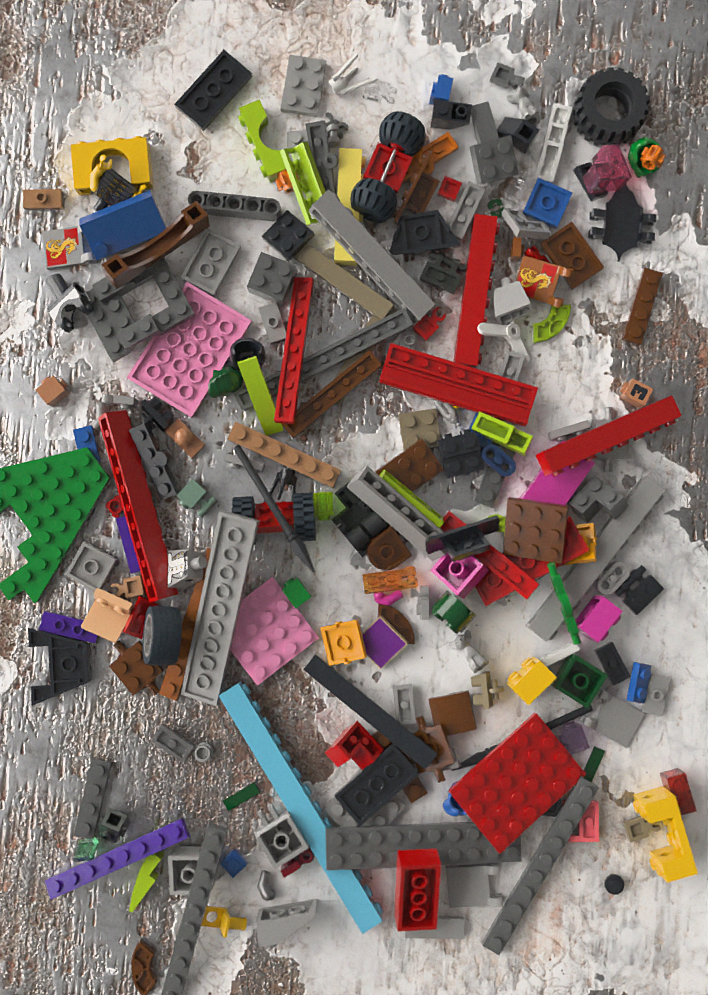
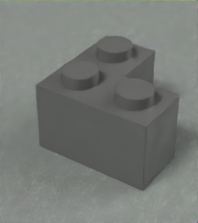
M594 476L569 502L573 512L587 523L600 510L616 520L628 507L625 497L597 476Z

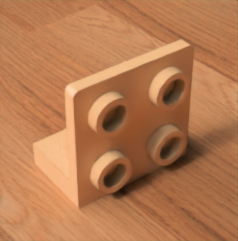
M96 588L93 594L95 601L85 617L81 628L108 641L117 643L132 612L133 604Z

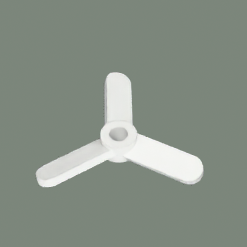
M526 317L512 321L509 325L480 323L478 325V332L482 335L499 336L509 340L514 353L525 356L522 367L530 365V357L520 337V327Z

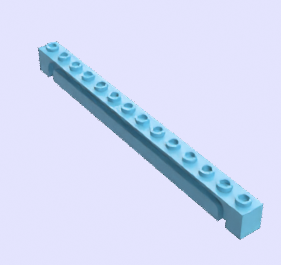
M240 681L222 692L219 697L363 934L383 921V909L379 902L375 903L372 899L373 893L368 885L365 886L361 880L363 877L359 869L326 870L325 828H330L332 825L327 817L323 818L320 813L322 809L319 803L311 798L312 792L308 785H303L300 780L302 776L297 767L293 768L291 765L289 753L286 750L283 751L280 747L281 741L276 733L273 734L271 732L269 720L266 717L263 718L260 714L261 708L256 700L253 701L251 699L249 687L246 683L242 684Z

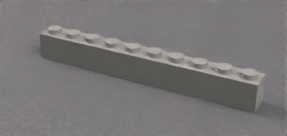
M648 475L641 477L625 499L628 507L616 520L610 517L597 533V562L573 564L562 578L572 609L578 608L581 604L580 599L584 594L587 595L593 588V582L596 579L599 580L605 573L603 569L607 564L610 565L617 557L615 554L618 550H622L628 544V537L631 534L634 535L639 530V523L642 519H647L652 513L650 509L653 505H657L664 496L662 494L665 489ZM554 590L525 625L546 642L552 640L557 635V628L560 624H565L560 609L562 606Z

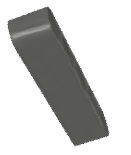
M192 191L188 195L189 205L194 203L195 200H202L200 206L208 215L277 221L282 214L280 203L273 198L206 191ZM216 201L221 202L218 207L212 206ZM237 203L239 207L232 209L231 205ZM253 205L258 206V209L255 211L249 210ZM271 207L277 208V211L274 213L268 212Z

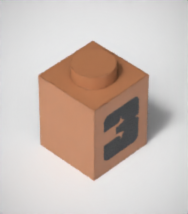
M631 379L628 382L625 381L622 385L620 399L640 409L646 405L653 388L635 379Z

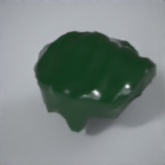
M233 366L223 367L218 371L213 370V377L209 380L208 384L210 397H226L237 392L243 385L241 372Z

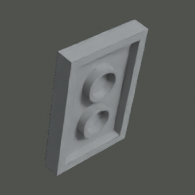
M289 55L280 107L281 112L318 117L327 64L326 60Z
M207 228L180 278L215 297L241 250V245Z

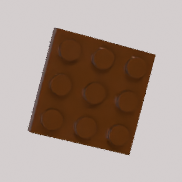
M509 497L507 499L503 554L562 564L568 505Z

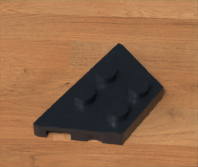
M434 210L400 216L397 230L394 233L393 241L388 251L392 255L403 254L404 256L460 247V242L440 212Z

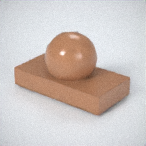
M179 418L165 431L192 459L206 446Z

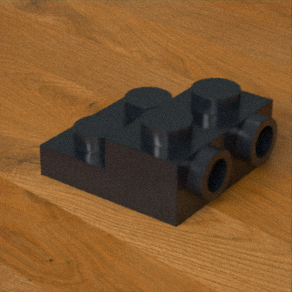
M471 429L459 431L460 435L452 436V433L441 436V440L437 441L446 479L484 470L476 431L471 432Z

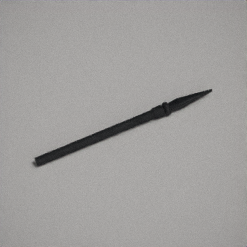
M236 445L233 448L282 527L288 542L291 544L292 551L312 573H315L305 543L299 539L298 534L288 524L241 446Z
M591 704L588 709L583 706L545 724L551 730L593 711ZM498 745L485 748V751L477 752L463 761L461 767L451 770L455 771L478 764Z

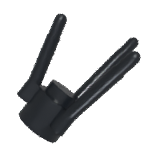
M281 467L280 472H277L269 493L272 495L279 482L281 486L277 500H280L285 485L290 486L292 483L291 502H293V494L296 493V482L298 479L295 477L296 471Z

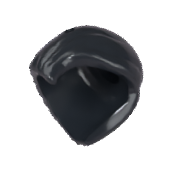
M244 337L236 340L230 347V361L238 371H240L238 362L254 356L257 357L260 367L265 363V348L262 343L255 339Z

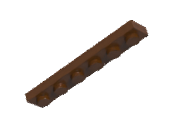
M369 350L297 409L295 424H282V426L294 439L378 370L382 364Z

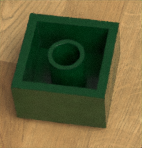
M573 653L566 657L555 675L557 678L550 685L588 709L608 675Z

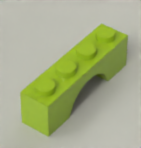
M259 99L240 107L238 119L241 126L247 129L245 135L248 143H253L255 149L252 151L256 161L260 160L262 164L260 170L263 177H267L271 183L278 179L277 174L285 170L286 167L280 153L281 150H272L261 141V134L268 125V119Z

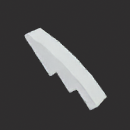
M553 103L535 179L540 178L547 182H554L572 111L571 106Z

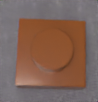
M513 238L510 262H518L520 257L524 255V244H521L522 238Z

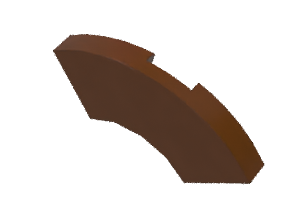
M378 604L377 618L382 615L408 641V644H415L413 629L407 618L394 607Z
M142 939L138 942L133 952L131 971L135 987L141 995H147L158 981L152 969V958L156 951Z

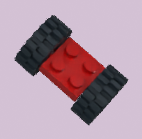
M313 492L294 493L293 502H276L293 530L295 525V532L303 542L316 541ZM253 496L233 497L232 513L259 520L257 534L283 532L282 527L266 502L255 504Z

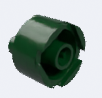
M447 590L432 607L433 611L431 612L442 622L445 619L448 622L446 626L456 634L462 633L477 616L474 612L471 613L467 606Z

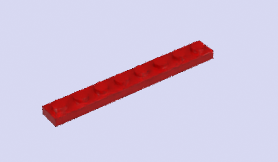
M294 277L274 416L275 423L295 424L314 287L313 278Z

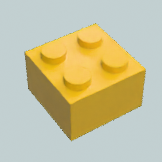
M535 657L525 659L521 664L522 668L518 672H512L506 682L528 706L557 678Z

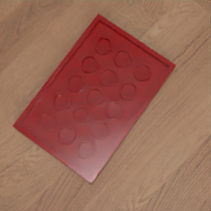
M533 713L455 783L448 792L495 850L501 854L578 782L580 776L584 777L586 773L539 715Z

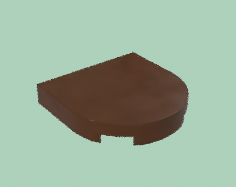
M391 525L374 536L367 546L368 560L375 568L381 570H392L413 556Z

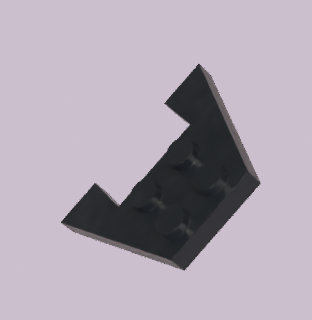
M31 627L28 628L29 647L48 646L50 684L31 686L32 706L91 682L88 642Z

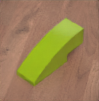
M482 412L478 413L471 430L476 431V433L522 456H526L533 442L532 435L515 429V426Z

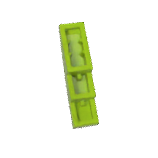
M254 356L238 362L246 388L265 435L268 436L283 431L282 424L274 422L276 406L257 357Z
M162 851L145 858L133 889L129 907L131 913L159 876L154 871V868L165 854Z

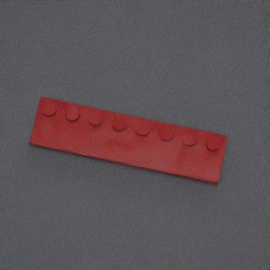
M390 343L379 379L380 384L472 412H482L496 419L526 427L528 424V418L538 387L393 343Z

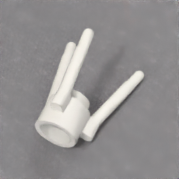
M357 53L329 81L336 95L339 93L345 95L347 92L378 80L375 77L346 88L348 83L345 79L352 75L358 67L355 66L345 75L342 74L358 57Z

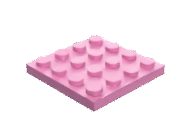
M272 576L242 599L231 652L258 686L319 639V637L298 609L293 606Z

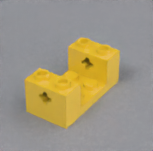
M663 786L633 794L635 812L639 813L650 824L662 820V823L668 830L666 837L670 846L650 851L651 858L649 862L653 871H656L658 876L662 877L667 883L698 874L675 795Z

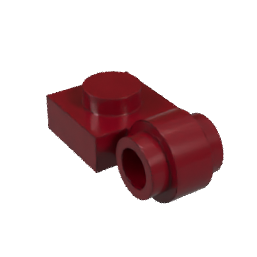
M310 846L301 852L299 856L297 855L281 865L280 872L284 878L300 869L301 865L314 860L315 856Z

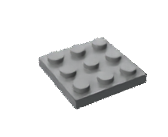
M359 768V769L355 772V774L347 781V783H348L354 776H356V775L361 771L360 768ZM395 795L361 826L389 825L404 809L406 804ZM335 797L324 807V811L341 827L359 826Z

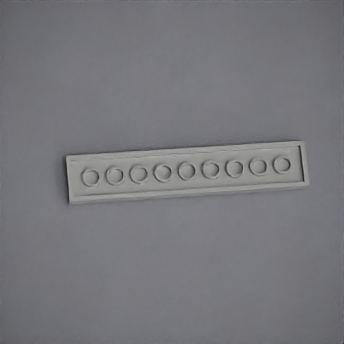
M224 510L219 511L181 695L215 706L219 704V695L222 692L259 520Z

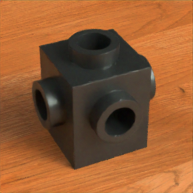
M109 808L106 815L101 816L97 825L100 828L98 836L105 841L117 843L119 837H123L128 826L125 825L127 815Z

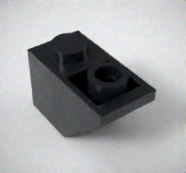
M434 99L430 128L450 130L469 125L472 104Z
M505 117L497 128V133L500 138L511 135L513 146L526 154L535 141L540 129L525 119Z

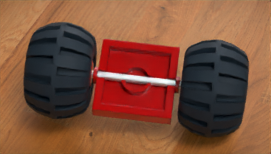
M394 111L381 122L379 128V140L381 143H377L363 179L354 186L350 196L351 208L359 212L360 215H363L364 219L375 223H383L394 214L397 206L396 194H398L412 162V156L418 153L425 143V128L418 118L409 113Z

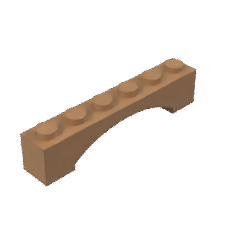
M235 422L227 438L236 445H240L245 449L280 463L332 489L341 473V470L238 422Z

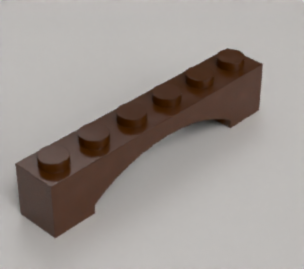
M195 201L183 209L177 219L158 236L133 251L122 255L116 254L101 264L105 276L117 290L210 226L208 214Z

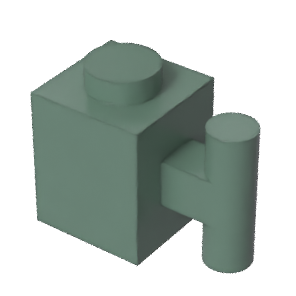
M191 479L177 495L180 499L179 503L185 509L191 508L194 510L198 505L202 508L197 512L201 518L218 501L213 496L206 501L204 498L209 492L194 479Z

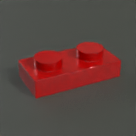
M139 596L123 632L142 639L147 609L149 606H158L156 602L149 603L148 599Z

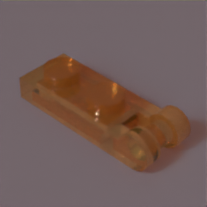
M408 566L400 570L362 574L365 594L412 589L418 586V580L415 578L416 568L414 566Z

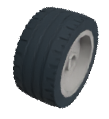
M148 607L143 629V657L145 664L170 666L177 663L182 635L181 614L177 607Z

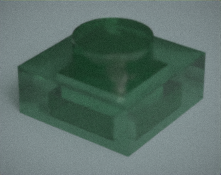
M96 838L79 840L74 859L78 862L94 860L99 840Z

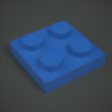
M538 178L522 213L556 229L572 192Z

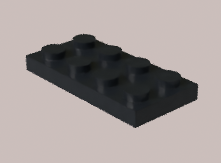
M223 49L174 104L175 108L204 131L253 75Z
M392 743L373 763L362 769L337 791L334 797L356 823L361 826L417 777L419 772L399 748Z

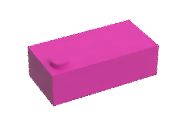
M585 459L579 461L581 465L573 469L565 467L563 468L564 473L555 477L552 474L545 476L542 469H540L520 498L566 505L595 462L592 460L586 462Z

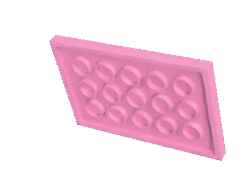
M186 282L182 290L196 316L163 335L153 336L130 371L127 379L193 418L208 394L209 380L213 377V370L218 371L225 367L230 359L231 345L236 340L244 337L252 324V320Z

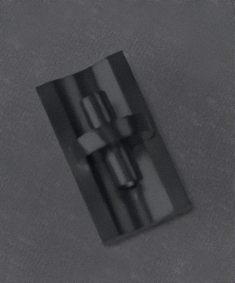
M157 397L149 401L143 400L141 402V409L147 416L144 413L140 415V418L143 420L141 424L148 422L151 430H154L157 426L165 433L168 425L174 420V416L168 410L162 415L158 414L157 410L162 407V403Z

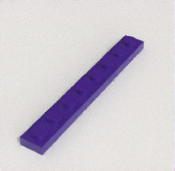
M184 818L45 880L50 900L190 838L191 836Z

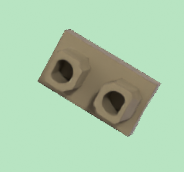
M484 671L471 677L472 687H481L482 694L473 695V705L483 706V709H490L493 706V700L499 699L498 692H503L504 687L498 686L497 679L491 680L490 671Z

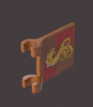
M523 256L516 281L521 283L528 298L560 308L563 306L565 299L554 297L560 275L568 278L572 277L574 269Z

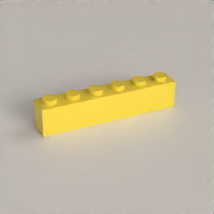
M339 148L337 196L344 207L352 211L357 221L363 223V215H360L359 212L351 208L350 196L354 186L363 179L364 175H361V168H365L366 156H362V149ZM335 240L334 263L338 266H357V262Z

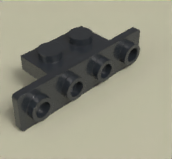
M498 515L488 517L426 538V552L431 554L446 549L453 562L488 551L490 550V544L485 535L499 531Z

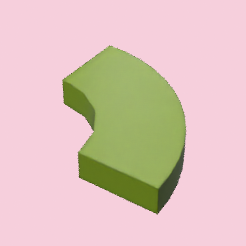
M563 304L560 308L551 306L548 317L541 322L533 324V343L547 341L563 329L570 316L571 304Z

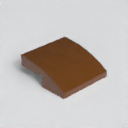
M469 690L428 699L434 726L443 723L447 736L477 729Z

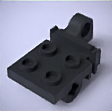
M349 481L334 493L346 508L331 520L336 526L341 523L338 529L363 558L367 555V546L370 540L387 526L374 510L367 504L363 506L364 502L347 488L350 483Z

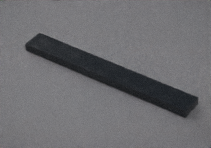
M315 654L303 669L425 770L438 754L318 655Z

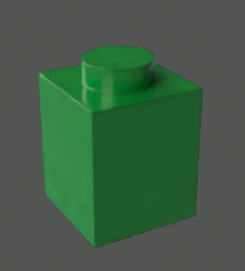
M291 578L283 584L285 588L282 591L295 608L312 597L299 578L296 580Z

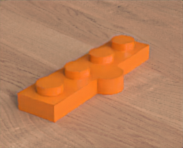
M449 131L421 148L418 153L412 156V162L402 184L409 181L414 172H419L421 166L418 164L423 154L427 155L429 151L433 152L424 170V173L431 176L436 163L458 150V145Z

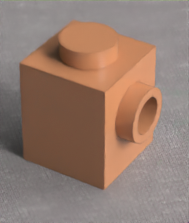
M55 376L45 378L41 382L42 385L35 389L44 402L51 407H54L70 394L67 389L68 384L62 378L58 379Z

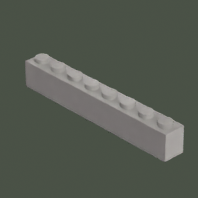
M328 189L311 206L309 212L400 309H406L413 323L419 321L435 305L432 297L419 287V283L415 279H411L406 273V269L393 259L389 251L384 250L379 240L375 236H371L366 226L362 222L357 221L352 211L344 207L335 193H331Z

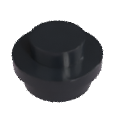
M611 874L606 877L604 886L610 894L617 895L623 891L624 881L619 875Z

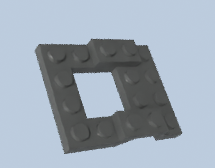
M165 257L117 290L105 277L92 285L93 289L86 292L93 306V311L88 317L112 362H116L130 354L137 344L147 338L163 335L196 316ZM154 278L169 307L153 316L149 314L135 322L122 296Z

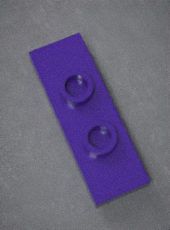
M48 611L43 612L39 630L91 643H97L98 640L97 635L81 628L84 620Z

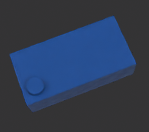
M150 190L79 219V226L96 260L156 237L166 229L165 222Z

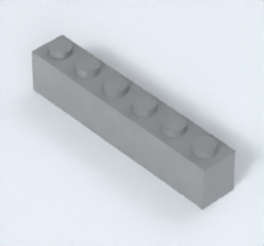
M366 466L354 475L347 488L431 561L446 555V549L427 554L425 539L444 532L370 467Z

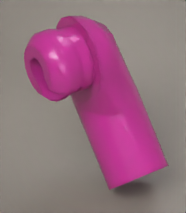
M377 590L373 595L377 604L387 606L403 598L400 590H396L390 595Z

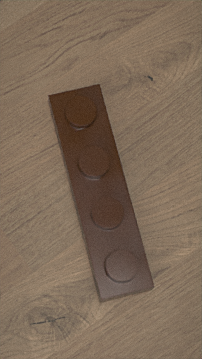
M649 268L642 270L622 341L639 346L642 344L662 278V272Z

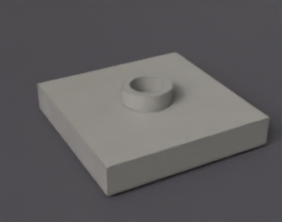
M83 541L65 575L93 591L96 588L102 590L119 559Z

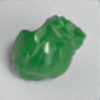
M643 137L632 143L629 149V164L637 178L646 176L649 173H655L660 169L657 166L653 170L646 169L640 160L645 147L650 149L652 145L659 146V143L652 138Z

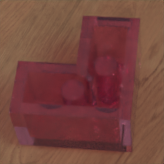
M619 144L602 146L592 158V167L582 178L589 194L620 190L631 179L632 175Z

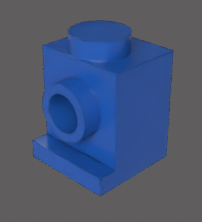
M445 74L438 76V81L433 82L429 101L430 105H434V99L449 101L453 78Z

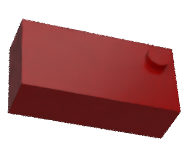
M437 848L397 850L394 916L398 932L437 930L441 862Z

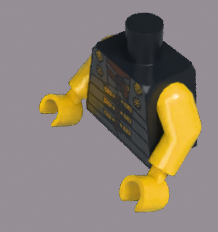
M101 155L100 163L90 173L91 195L98 199L93 208L96 212L144 193L142 191L146 189V185L143 184L138 192V188L111 169L113 166L112 159L107 163L104 162L106 159L105 155Z

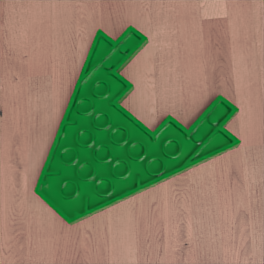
M85 447L0 468V514L11 506L32 534L31 537L17 546L28 563L0 583V590L8 601L24 590L34 604L40 601L111 480V477L90 451V448Z

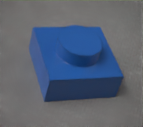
M236 849L232 850L220 862V865L232 878L248 864Z

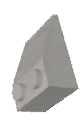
M317 899L259 909L256 919L259 947H275L315 918Z

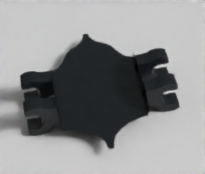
M624 181L621 188L616 190L611 199L605 203V210L593 208L592 212H590L589 220H604L603 228L591 227L588 230V238H602V244L612 248L617 255L618 262H620L621 256L625 251L638 248L640 242L652 244V241H655V233L642 232L643 224L653 226V222H656L657 214L643 213V207L637 203L634 193L628 188L626 181Z

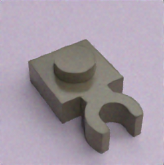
M641 816L623 821L630 842L649 837V830L657 832L661 829L659 825L652 826V823L650 824Z

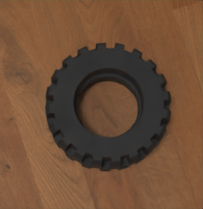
M610 67L605 72L603 69L596 71L595 75L589 76L586 82L583 83L574 101L572 114L575 116L573 119L574 125L579 126L577 131L580 135L582 133L585 135L584 139L586 141H593L595 146L602 144L603 148H610L611 145L618 147L622 143L626 144L638 133L647 119L646 116L650 110L648 105L650 103V96L646 95L648 92L646 86L641 85L642 80L639 77L635 78L633 76L634 73L631 71L628 73L624 72L623 68L614 70L613 67ZM602 96H611L618 99L625 107L626 118L622 120H609L603 117L596 108L595 99Z

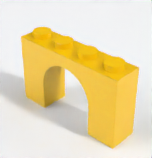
M135 136L132 139L115 138L111 141L96 140L90 143L80 141L76 144H70L74 189L79 196L91 195L90 173L100 163L101 155H105L106 158L121 156L127 159L130 165L131 184L138 188L137 190L143 184L146 185V189H154L150 144L146 137Z

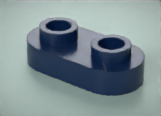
M490 444L482 449L481 457L483 462L500 476L508 477L515 472V461L499 447ZM492 452L494 454L493 458H489L487 453ZM503 464L508 465L507 471L502 469Z

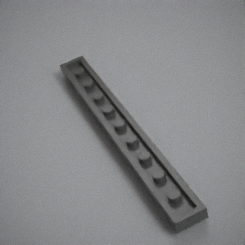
M403 308L304 358L300 383L413 327L406 309ZM281 370L265 378L272 397L278 395ZM247 388L234 393L243 412L254 407Z
M580 776L482 940V946L500 955L599 790L596 784Z
M210 822L207 826L161 995L183 994L228 832L226 827Z

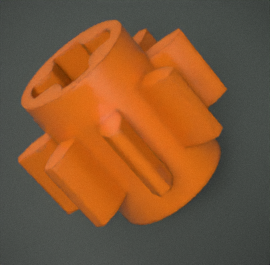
M652 145L650 149L645 147L640 158L642 165L649 170L655 169L656 166L660 168L666 157L663 154V149L658 145Z
M287 170L279 172L277 174L278 179L275 180L279 191L284 190L286 194L293 192L294 189Z

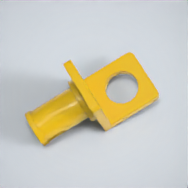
M207 906L201 926L220 928L223 937H227L228 929L245 931L247 919L246 917H231L226 907ZM212 911L216 912V920L213 922L207 921V914Z

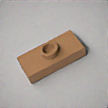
M23 189V208L25 210H63V191L61 189Z

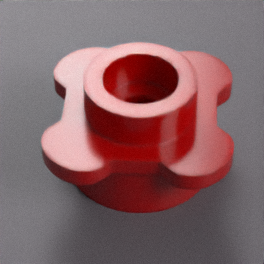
M119 495L114 496V499L105 504L106 509L112 513L114 518H118L124 511Z

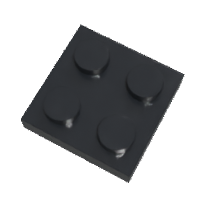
M287 210L261 237L289 262L315 234Z

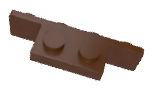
M429 151L427 155L423 154L418 164L421 168L418 173L414 172L410 183H412L410 190L406 189L401 197L403 203L400 208L396 207L392 215L395 218L394 224L397 225L405 208L414 213H422L430 202L440 182L436 178L424 173L433 152Z

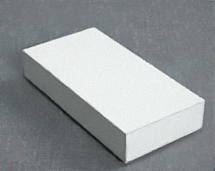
M571 641L540 657L539 660L547 667L577 652L580 648Z

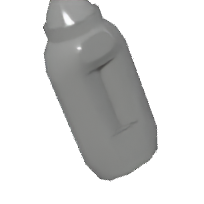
M434 401L435 407L444 419L456 424L457 427L461 426L457 410L453 405Z

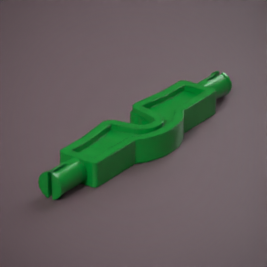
M550 562L547 566L556 597L562 606L560 608L572 637L573 644L578 645L581 643L569 598L561 576L558 574L555 562Z

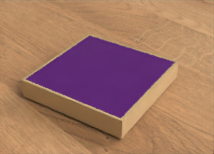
M382 615L362 633L366 654L380 669L408 644V641Z

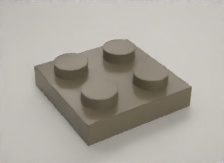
M436 408L398 414L403 451L421 438L428 448L438 447L437 441L441 440Z

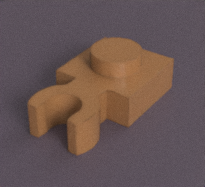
M142 575L122 579L123 584L114 583L111 585V588L117 587L119 589L118 594H114L119 598L124 596V594L126 598L147 594Z

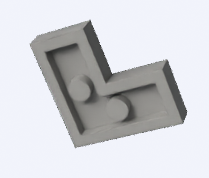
M504 208L501 215L515 236L537 240L549 238L551 232L544 222L527 220L520 209Z

